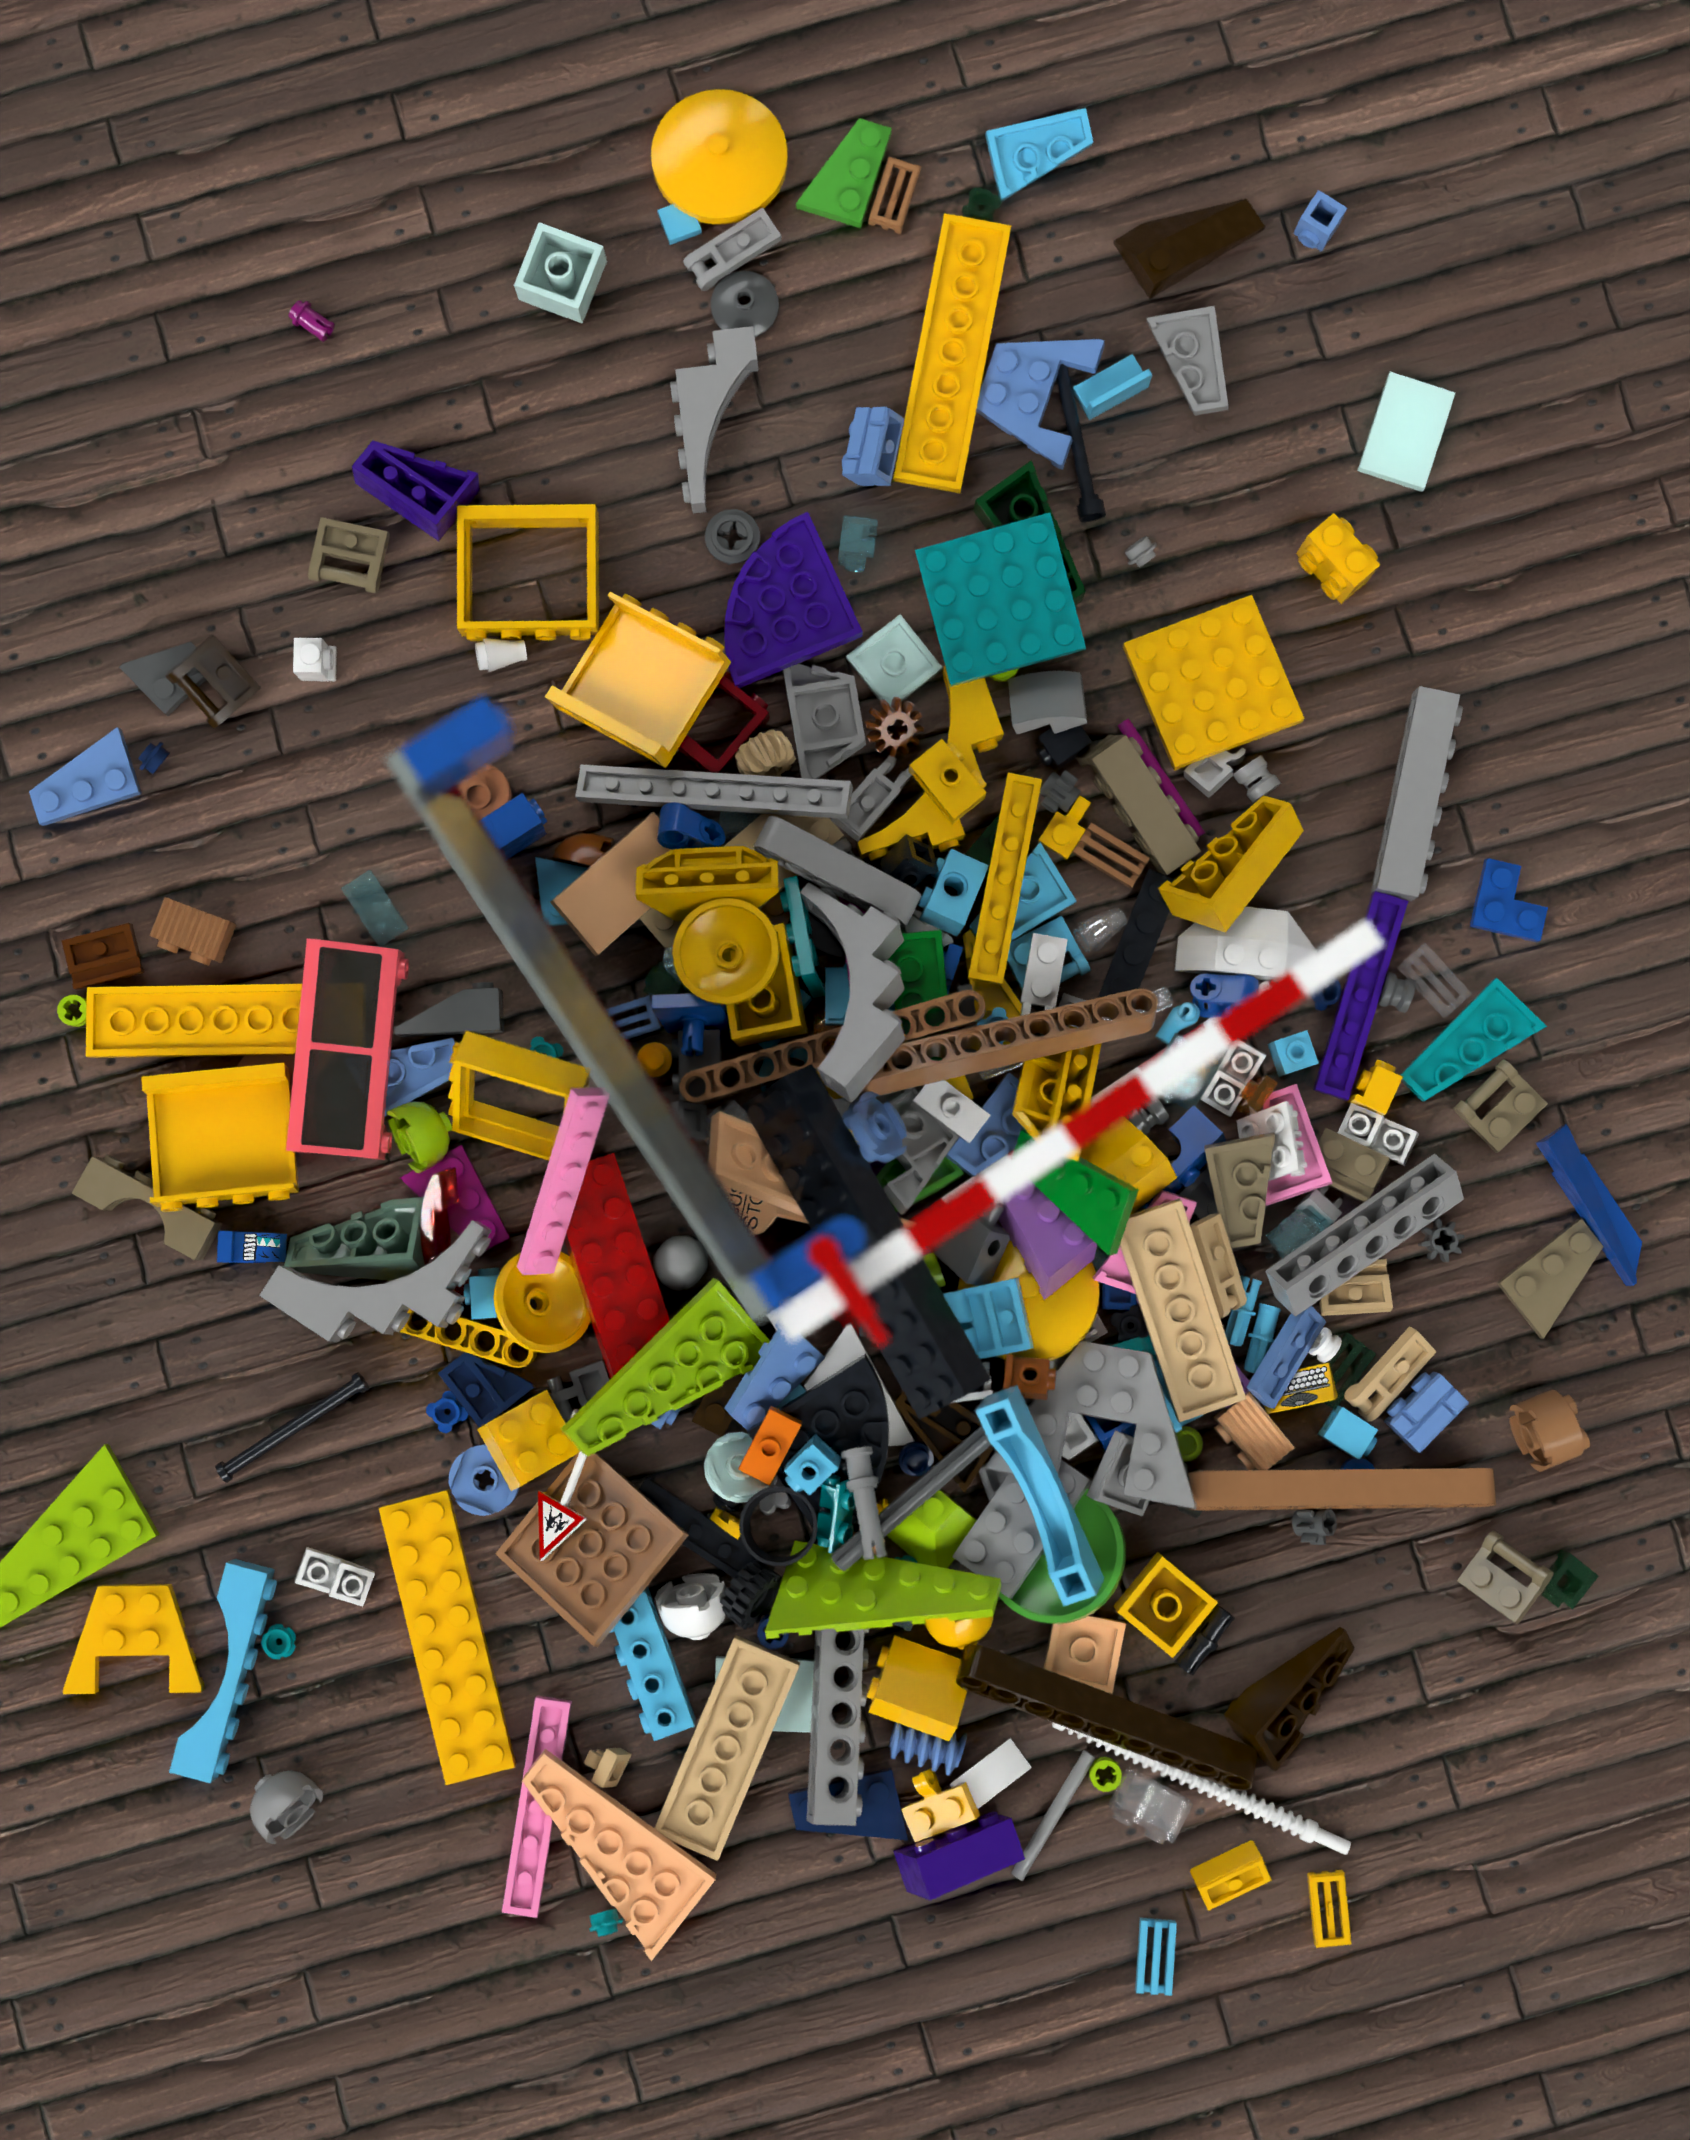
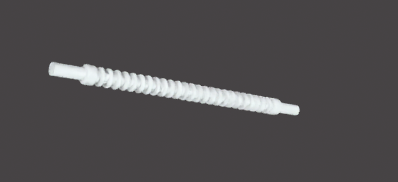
M1052 1722V1727L1060 1731L1067 1729L1069 1735L1075 1732L1078 1739L1086 1737L1087 1743L1095 1741L1098 1748L1104 1745L1106 1752L1113 1749L1115 1756L1121 1753L1124 1755V1760L1132 1758L1134 1764L1141 1762L1144 1769L1150 1766L1153 1773L1159 1770L1162 1777L1168 1774L1171 1781L1179 1779L1180 1785L1188 1783L1190 1790L1197 1787L1199 1794L1206 1791L1208 1798L1214 1795L1217 1802L1225 1800L1227 1806L1234 1804L1237 1811L1243 1808L1246 1815L1252 1812L1255 1819L1261 1816L1264 1823L1272 1821L1273 1827L1281 1825L1283 1832L1290 1829L1292 1836L1298 1833L1300 1834V1839L1305 1842L1312 1843L1315 1841L1344 1855L1350 1849V1841L1319 1828L1318 1822L1309 1818L1304 1821L1302 1815L1294 1817L1292 1810L1285 1813L1283 1806L1277 1809L1274 1802L1266 1804L1264 1798L1257 1800L1254 1793L1248 1796L1246 1790L1239 1792Z

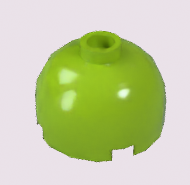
M408 1102L387 1111V1114L393 1117L387 1121L402 1155L407 1153L414 1160L408 1163L412 1170L416 1173H421L435 1166L444 1158L450 1143L448 1132L452 1130L450 1120L444 1112L438 1113L434 1107L425 1102Z

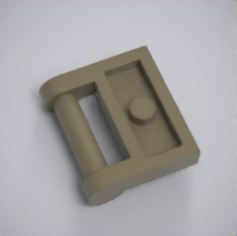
M320 517L308 570L309 580L319 582L321 579L364 587L366 592L377 594L380 588L381 573L390 537L389 532ZM325 557L369 565L368 574L325 566Z
M1504 1059L1495 1066L1496 1071L1465 1102L1461 1100L1453 1108L1458 1116L1495 1153L1500 1152L1548 1104L1518 1074L1517 1070ZM1507 1081L1512 1088L1480 1119L1475 1111Z
M1493 1530L1487 1535L1482 1547L1457 1581L1518 1626L1548 1585L1554 1572L1545 1565L1538 1566L1503 1541L1504 1536ZM1497 1553L1531 1577L1532 1581L1529 1586L1525 1587L1490 1562L1494 1554Z

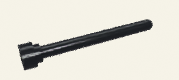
M1061 364L1056 379L1068 435L1072 436L1071 450L1081 498L1078 499L1079 504L1076 507L1080 522L1096 521L1106 516L1104 501L1099 499V495L1094 492L1068 366Z

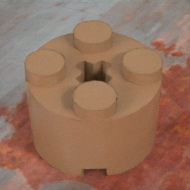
M1549 1390L1510 1407L1509 1411H1515V1416L1509 1418L1513 1436L1522 1454L1530 1453L1535 1460L1529 1463L1535 1470L1542 1472L1581 1456L1585 1449L1590 1448L1588 1435L1580 1428L1575 1415L1578 1413L1575 1401L1570 1395L1562 1396L1555 1390Z

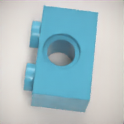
M950 849L945 859L938 857L936 861L939 871L935 875H930L936 878L932 889L926 887L921 896L918 906L922 907L923 911L919 920L954 936H958L967 921L989 865ZM944 886L954 888L958 896L948 895L944 890Z

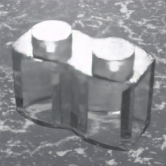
M1127 1767L1119 1786L1116 1788L1108 1804L1109 1808L1114 1811L1112 1816L1114 1819L1128 1827H1131L1133 1823L1146 1829L1144 1834L1160 1844H1163L1165 1840L1172 1843L1175 1842L1193 1807L1192 1801L1131 1767Z

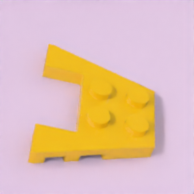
M172 1584L97 1586L63 1688V1694H95L99 1692V1656L168 1655L169 1693H201L205 1690L203 1679L199 1676L196 1667V1657L193 1648H190L184 1630L186 1626Z

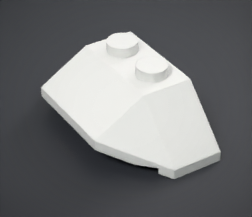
M1245 907L1226 933L1194 923L1179 935L1174 971L1215 975L1246 974L1258 980L1273 982L1317 951L1288 911Z

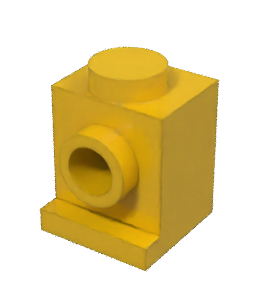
M1376 1060L1375 1065L1370 1067L1369 1071L1364 1070L1356 1084V1089L1360 1090L1359 1094L1351 1095L1347 1102L1380 1115H1386L1403 1076L1394 1073L1396 1067Z

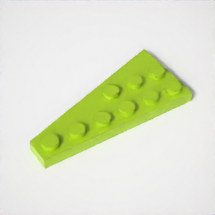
M713 1278L561 1430L581 1453L588 1457L624 1438L626 1433L643 1424L647 1426L658 1420V1416L689 1404L723 1386V1382L740 1373L744 1375L753 1370V1366L761 1358L758 1354L764 1342L770 1343V1340L723 1284Z
M109 1444L102 1446L0 1561V1628L160 1535Z
M795 1540L790 1556L800 1552L808 1543ZM813 1544L803 1558L786 1566L765 1634L766 1638L769 1639L779 1638L781 1633L798 1632L800 1636L810 1635L812 1630L834 1629L836 1632L892 1627L894 1622L912 1621L913 1625L926 1623V1619L947 1617L950 1621L993 1617L1001 1590V1578L888 1557L878 1558L877 1555H874V1559H864V1556H862L847 1570L843 1571L833 1562L832 1554L828 1553L829 1547Z

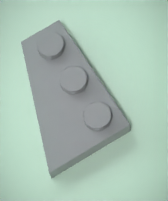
M1215 306L1146 318L1194 416L1229 410Z

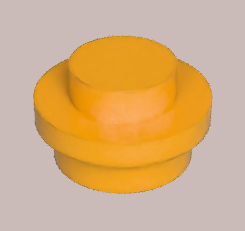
M658 1042L644 1045L637 1056L650 1077H660L666 1074L672 1065L671 1052L665 1045Z

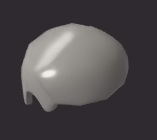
M689 1235L673 1236L659 1246L653 1256L654 1274L660 1284L670 1290L681 1291L693 1287L703 1277L708 1268L707 1251L699 1240Z

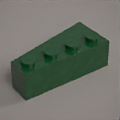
M1031 460L975 500L974 513L987 530L1051 513L1076 606L1082 602L1086 591L1071 554L1066 548L1060 527L1052 514L1048 498L1043 487L1040 485L1036 469Z

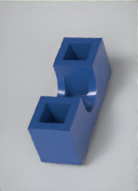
M1194 1105L1169 1129L1173 1140L1181 1146L1179 1157L1171 1163L1178 1178L1163 1189L1174 1194L1181 1187L1190 1186L1199 1177V1170L1207 1163L1204 1145L1226 1141L1224 1133ZM1157 1195L1145 1203L1143 1207L1146 1209Z

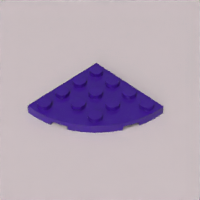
M808 511L776 529L772 536L756 552L754 551L750 555L733 585L725 615L724 639L725 653L731 661L729 672L733 683L739 688L863 637V631Z

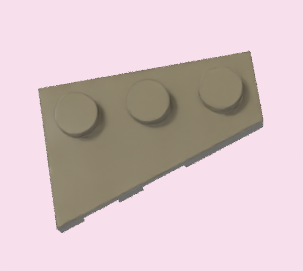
M1275 1132L1204 1145L1217 1212L1221 1213L1231 1248L1261 1243Z
M1577 1219L1499 1280L1497 1284L1539 1338L1544 1339L1604 1246L1582 1219Z

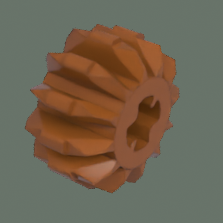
M897 696L893 697L891 707L885 699H881L879 701L882 708L880 712L875 708H870L869 713L875 717V720L865 721L864 726L873 730L866 738L869 742H876L875 749L879 753L887 748L888 755L894 757L899 747L903 754H908L909 748L907 743L910 741L913 745L917 746L920 742L913 736L914 733L924 732V727L916 723L922 718V714L919 711L912 712L914 704L910 701H906L902 705L901 699ZM896 719L901 724V727L895 728L894 733H892L887 728L888 725H894Z

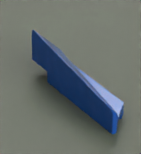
M1564 1124L1536 1142V1145L1554 1170L1552 1175L1581 1219L1604 1246L1602 1251L1625 1286H1634L1637 1284L1636 1271L1642 1241L1585 1154L1580 1153L1567 1124Z

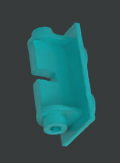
M830 1475L821 1485L819 1506L831 1509L830 1513L819 1512L817 1519L816 1539H818V1545L829 1547L828 1553L831 1554L847 1542L854 1532V1527L851 1524L853 1509L855 1508L854 1493L849 1492V1489H847L846 1483L849 1479L840 1482V1477L837 1475Z

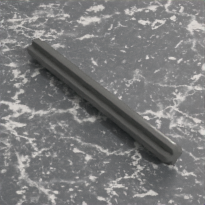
M982 1425L879 1513L883 1538L991 1445ZM860 1530L831 1556L836 1566L843 1571L847 1570L864 1555Z

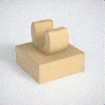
M607 1748L605 1752L597 1749L596 1752L589 1750L584 1763L596 1770L591 1782L601 1788L617 1787L632 1754L622 1748Z

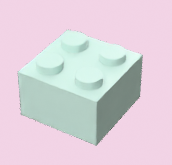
M539 222L514 283L518 299L583 323L607 263L604 247Z

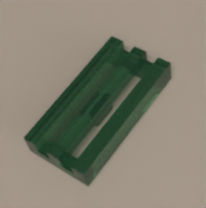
M1348 1332L1341 1338V1346L1336 1355L1328 1361L1330 1367H1332L1347 1345L1353 1346L1350 1353L1333 1374L1335 1385L1358 1354L1361 1352L1364 1355L1338 1389V1397L1335 1400L1323 1402L1333 1410L1338 1407L1344 1398L1346 1390L1354 1385L1376 1355L1375 1352L1368 1349Z

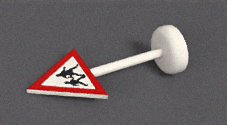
M574 1409L573 1412H572L571 1418H572L580 1409ZM581 1451L576 1459L561 1502L542 1491H538L540 1561H543L587 1520L586 1517L568 1507L587 1458Z

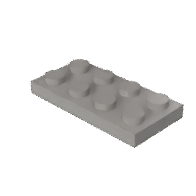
M1061 1460L1058 1476L1074 1509L1092 1481ZM1008 1474L952 1556L975 1574L1001 1578L1000 1592L1010 1599L1014 1597L1044 1553L1034 1516L1014 1474Z

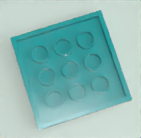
M1051 513L915 550L951 687L1086 650Z

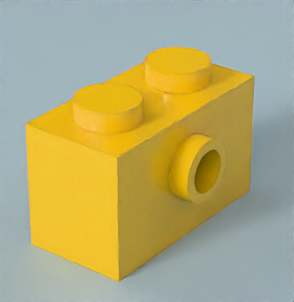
M941 739L909 765L908 771L953 825L985 799L987 792L984 788L987 784L976 770L969 772L961 761L965 758L953 743L947 745Z

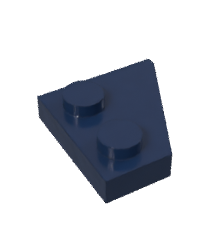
M466 1352L438 1373L479 1428L495 1419L536 1387L533 1382L481 1357Z

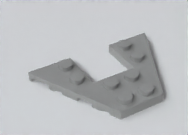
M1080 1341L1056 1372L1055 1390H1048V1400L1036 1399L1029 1408L1057 1474L1059 1472L1070 1412L1135 1424L1136 1430L1124 1495L1197 1510V1504L1193 1497L1186 1473L1187 1470L1182 1460L1179 1443L1168 1413L1165 1396L1157 1376V1369L1152 1354ZM996 1450L986 1463L985 1468L1013 1474L1008 1464Z

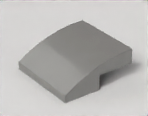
M1044 671L1008 679L1012 726L1016 734L1049 724L1055 734L1087 724L1083 680L1080 672Z

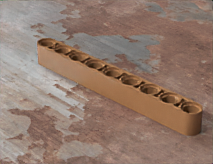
M1144 988L1134 989L902 1043L860 1092L859 1096L866 1092L883 1095L1143 1034L1150 1031L1154 1026L1158 999L1150 990ZM1136 1009H1141V1010H1144V1011H1146V1012H1145V1013H1140V1012H1137V1011H1135V1010H1136ZM1102 1017H1108V1018H1111L1112 1020H1111V1021H1106V1020H1103V1019H1101V1018H1102ZM1068 1025H1075V1026H1078L1079 1028H1077V1029H1072V1028H1069V1027H1067V1026H1068ZM1034 1033H1042V1034H1044L1045 1036H1043V1037H1038V1036H1034L1033 1034H1034ZM1000 1041H1008V1042H1010L1011 1044H1009V1045H1003V1044H1000L999 1042H1000ZM966 1049H974V1050H976L977 1052L969 1053V1052H966V1051H964V1050H966ZM931 1057H940V1058H942V1060H940V1061H934V1060H931L930 1058H931ZM897 1065H906V1066H908V1068L899 1069V1068H896L895 1066H897Z
M963 990L892 1012L899 1018L907 1019L911 1023V1029L905 1035L906 1039L903 1041V1043L976 1024L984 1017L986 1008L982 996L977 991ZM972 998L979 1003V1010L973 1016H964L960 1013V1004L963 1000ZM934 1008L941 1009L945 1013L944 1022L936 1027L929 1026L925 1020L928 1011ZM842 1027L690 1071L680 1081V1092L689 1102L698 1105L706 1104L774 1084L782 1077L810 1064L818 1071V1067L826 1057L824 1053L825 1043L830 1039H837ZM799 1048L806 1049L808 1060L805 1065L801 1067L792 1066L790 1062L791 1053ZM765 1058L771 1059L774 1063L773 1072L767 1077H760L756 1071L758 1062ZM731 1068L737 1069L740 1073L739 1082L733 1087H726L723 1083L724 1073ZM697 1078H702L706 1083L705 1092L699 1097L691 1096L689 1092L690 1083Z
M1494 1469L1237 1470L1196 1471L1188 1473V1480L1198 1511L1464 1508L1497 1505Z

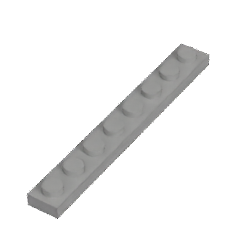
M581 765L575 797L579 802L662 807L667 803L675 802L684 804L689 809L848 819L853 785L851 781Z

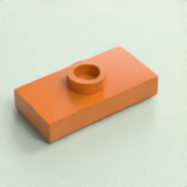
M770 1406L738 1470L770 1486L803 1421Z

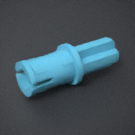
M1243 1275L1241 1276V1281L1247 1302L1237 1310L1231 1309L1225 1328L1228 1344L1234 1346H1242L1251 1316L1256 1315L1253 1309L1260 1285H1262V1281L1252 1279L1249 1292H1246L1250 1278Z
M1259 1303L1253 1333L1248 1334V1337H1251L1244 1364V1370L1247 1372H1256L1271 1344L1274 1342L1273 1337L1281 1308Z

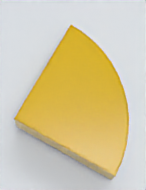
M716 1507L710 1519L724 1531L739 1539L741 1536L739 1528L740 1519Z

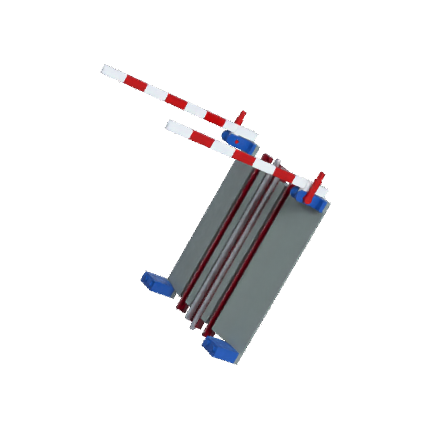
M482 696L385 758L394 775L439 843V847L584 1067L591 1069L590 1076L597 1087H603L609 1096V1105L750 1318L759 1322L767 1316L776 1331L778 1329L775 1327V1324L778 1322L790 1342H793L830 1316L834 1321H839L843 1328L851 1322L858 1336H860V1331L848 1315L850 1312L857 1323L864 1325L877 1345L885 1344L889 1337L874 1316L876 1310L865 1294L867 1291L1384 945L1368 920H1364L1269 984L1267 980L1261 983L1257 993L1221 1017L1209 1018L1091 1097L1088 1106L1015 1155H1013L1014 1150H1012L910 1218L909 1221H912V1224L855 1262L852 1258L862 1251L865 1244V1233L862 1226L850 1218H838L771 1261V1257L768 1256V1253L762 1248L763 1245L757 1240V1236H754V1232L751 1231L752 1228H749V1224L740 1215L741 1212L738 1211V1207H735V1203H732V1199L729 1198L730 1195L721 1186L719 1178H716V1174H713V1170L708 1166V1162L699 1153L697 1145H694V1141H691V1137L688 1136L689 1133L680 1124V1120H677L678 1117L675 1116V1112H672V1108H669L667 1100L658 1091L659 1088L653 1083V1079H650L648 1071H645V1067L639 1062L637 1055L631 1050V1046H628L629 1043L626 1042V1038H623V1034H620L618 1026L609 1017L610 1014L604 1009V1005H601V1001L596 997V993H593V989L590 988L591 986L588 985V981L585 980L580 969L574 964V960H571L572 957L569 956V952H566V948L561 944V940L555 935L553 928L544 919L545 916L539 911V907H536V903L531 899V895L528 894L523 883L517 878L518 876L515 874V871L509 866V862H507L509 858L547 835L543 826L547 823L544 812L534 798L528 801L524 794L521 793L480 820L477 814L474 813L472 806L466 801L464 794L458 789V785H456L514 748L510 739V735L514 733V730L510 725L511 721L500 704L497 702L491 706L486 697Z

